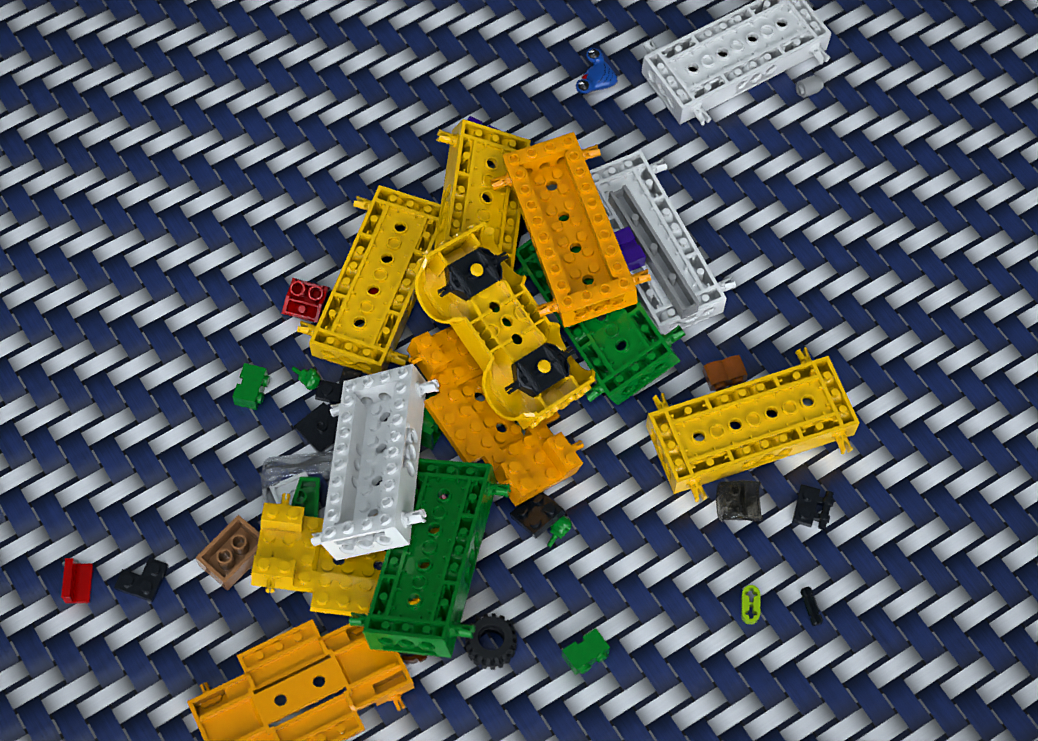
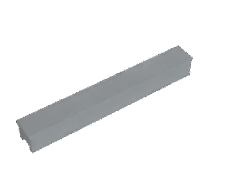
M624 185L622 189L615 192L610 191L609 204L624 228L630 227L636 238V243L640 245L646 255L647 265L680 318L684 319L698 312L699 301L627 186Z

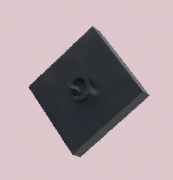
M323 402L294 425V428L320 455L335 443L338 416L333 417L330 413V408Z

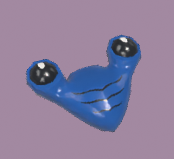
M590 48L586 53V57L593 63V66L588 68L582 79L576 83V90L580 94H588L596 90L610 88L618 83L615 72L604 60L601 51L597 48Z

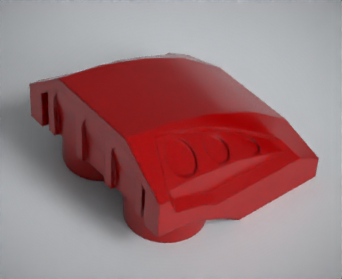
M292 278L281 314L318 323L330 287Z

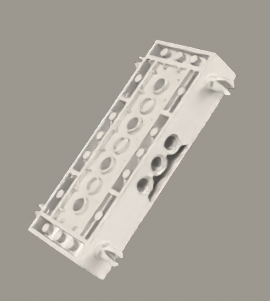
M756 0L658 49L652 39H650V44L646 41L643 47L649 54L643 58L642 74L679 124L697 117L701 125H704L705 121L707 123L711 121V117L706 111L813 56L817 58L821 65L823 60L827 62L830 57L826 54L825 50H827L831 32L806 0ZM777 23H785L786 26L781 27ZM754 37L757 41L751 42L748 40V38ZM725 52L727 56L722 57L718 53ZM695 67L697 71L691 72L688 68Z
M639 150L589 171L613 231L621 230L624 226L608 202L609 192L622 189V186L626 185L699 301L698 312L681 319L646 261L645 266L630 271L631 274H635L648 269L651 281L635 285L637 297L662 334L665 335L677 327V325L685 329L722 313L727 299L723 292L736 288L735 281L732 282V277L720 282L716 281L655 175L667 170L666 163L663 164L664 159L649 164L642 151Z
M414 364L346 380L343 382L341 403L330 405L333 408L330 409L331 415L333 417L339 415L323 528L322 532L311 534L314 537L311 538V543L313 546L322 544L336 561L410 545L412 524L426 522L424 517L427 516L424 509L413 511L424 401L426 393L439 391L437 387H440L437 379L426 381Z

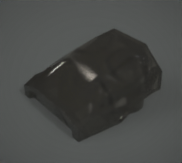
M746 480L720 482L716 492V507L719 520H763L759 493L761 482Z

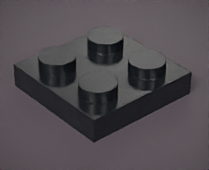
M541 492L521 503L509 514L515 522L534 538H537L566 513L561 506Z

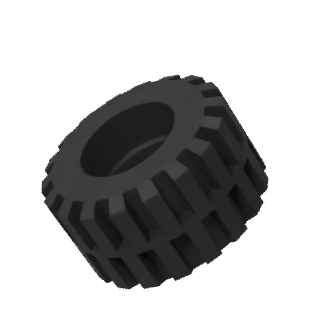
M492 613L490 617L487 614H483V618L480 619L479 616L475 618V622L469 624L475 625V633H472L474 638H465L466 652L469 654L470 660H474V664L477 666L479 664L482 665L483 669H486L487 666L490 667V670H495V666L502 668L503 664H508L510 658H513L515 655L517 634H515L514 626H511L509 620L505 621L504 616L496 617V613ZM496 633L503 639V644L496 650H486L479 644V639L484 634Z

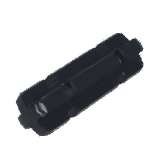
M802 588L800 593L802 598H805L804 604L808 615L811 616L812 625H821L823 619L821 614H819L820 610L816 599L812 595V588Z

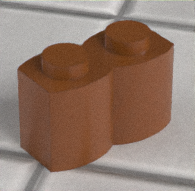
M740 355L713 361L703 366V373L710 391L723 390L727 386H735L747 380L748 374Z

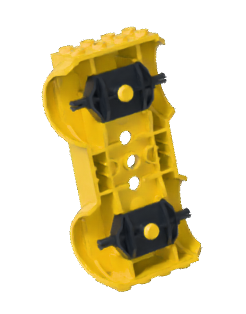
M485 221L480 224L474 223L467 228L468 231L464 233L460 231L449 242L444 240L437 245L438 248L434 250L430 248L422 254L423 257L416 262L417 266L413 270L416 274L415 292L417 299L429 317L437 322L452 326L483 371L482 390L484 396L495 413L504 419L517 421L523 430L529 426L533 429L544 419L547 420L558 410L564 409L572 401H576L585 395L584 393L592 388L590 385L595 381V371L582 368L571 355L575 354V350H572V346L569 348L565 347L561 338L559 323L550 322L546 315L540 318L536 307L538 304L524 285L527 277L515 273L505 262L509 256L508 254L506 255L505 251L500 254L494 239L495 228L493 225L487 224ZM490 303H497L500 308L499 311L493 312L489 307ZM502 319H508L511 326H505ZM512 335H519L522 339L521 344H515Z

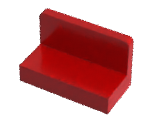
M65 558L61 598L65 603H90L93 565L91 563H76L73 558Z

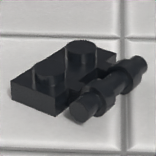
M801 484L792 523L811 527L813 521L819 522L818 528L825 530L827 523L830 521L829 512L830 508L833 507L834 493L826 491L825 497H819L821 489ZM817 505L823 506L821 513L815 512Z

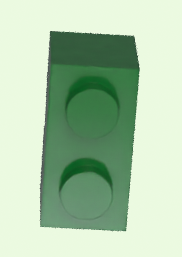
M244 363L240 374L242 382L241 384L237 383L232 398L237 406L257 410L258 405L262 404L264 400L263 391L269 385L270 376H268L266 368Z
M596 628L584 635L581 643L577 644L575 641L562 650L561 656L575 676L579 673L584 674L592 668V664L595 662L601 663L608 658L610 647Z

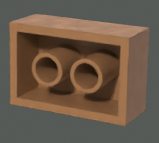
M237 515L196 557L197 563L228 591L253 566L260 533L241 516Z

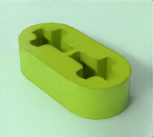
M748 585L741 594V618L746 624L752 625L760 617V590L754 585ZM749 591L756 595L753 597L752 602H749V596L746 595ZM749 607H752V614H756L753 616V619L746 615Z

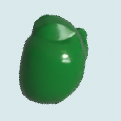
M295 366L292 367L291 370L299 375L298 380L308 390L317 388L321 377L316 369L310 368L309 370L303 369L301 371Z
M565 515L550 526L551 530L549 532L553 535L547 544L550 548L557 538L562 539L572 527L571 520Z

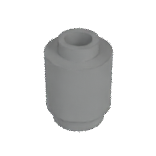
M812 75L797 82L796 92L803 98L818 93L824 87L823 81L819 75Z

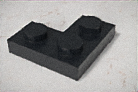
M344 367L339 384L320 380L315 400L332 404L341 403L343 382L362 377L363 372Z
M149 557L141 575L122 569L114 588L117 591L153 603L169 565Z

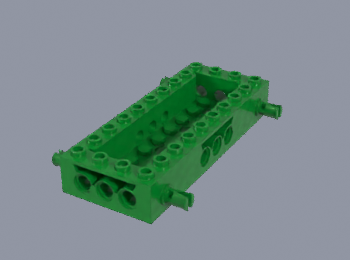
M566 215L559 218L560 221H567L569 219ZM530 239L516 249V256L521 262L522 267L517 269L515 273L520 276L531 277L546 302H551L553 297ZM575 246L571 249L573 253H577L581 250V248L578 246ZM586 278L583 283L590 285L593 283V279ZM637 297V304L607 313L606 318L602 321L595 317L565 327L564 330L590 370L593 369L595 371L597 383L584 393L587 399L592 402L602 393H606L616 405H619L679 363L681 360L673 350L672 344L686 335L680 325H677L669 333L662 334ZM553 312L563 327L559 313ZM620 342H626L625 349H617Z
M419 458L413 511L424 509L427 516L424 517L426 522L412 524L410 545L386 551L368 614L351 612L352 618H349L350 626H364L363 634L370 649L451 658L457 636L474 638L472 633H475V625L460 624L493 497L494 495L510 497L509 492H511L510 484H497L492 464ZM443 494H449L446 499L439 498ZM433 528L440 529L437 533H430V530ZM423 563H430L427 568H420V565ZM414 598L420 599L415 605L409 604Z

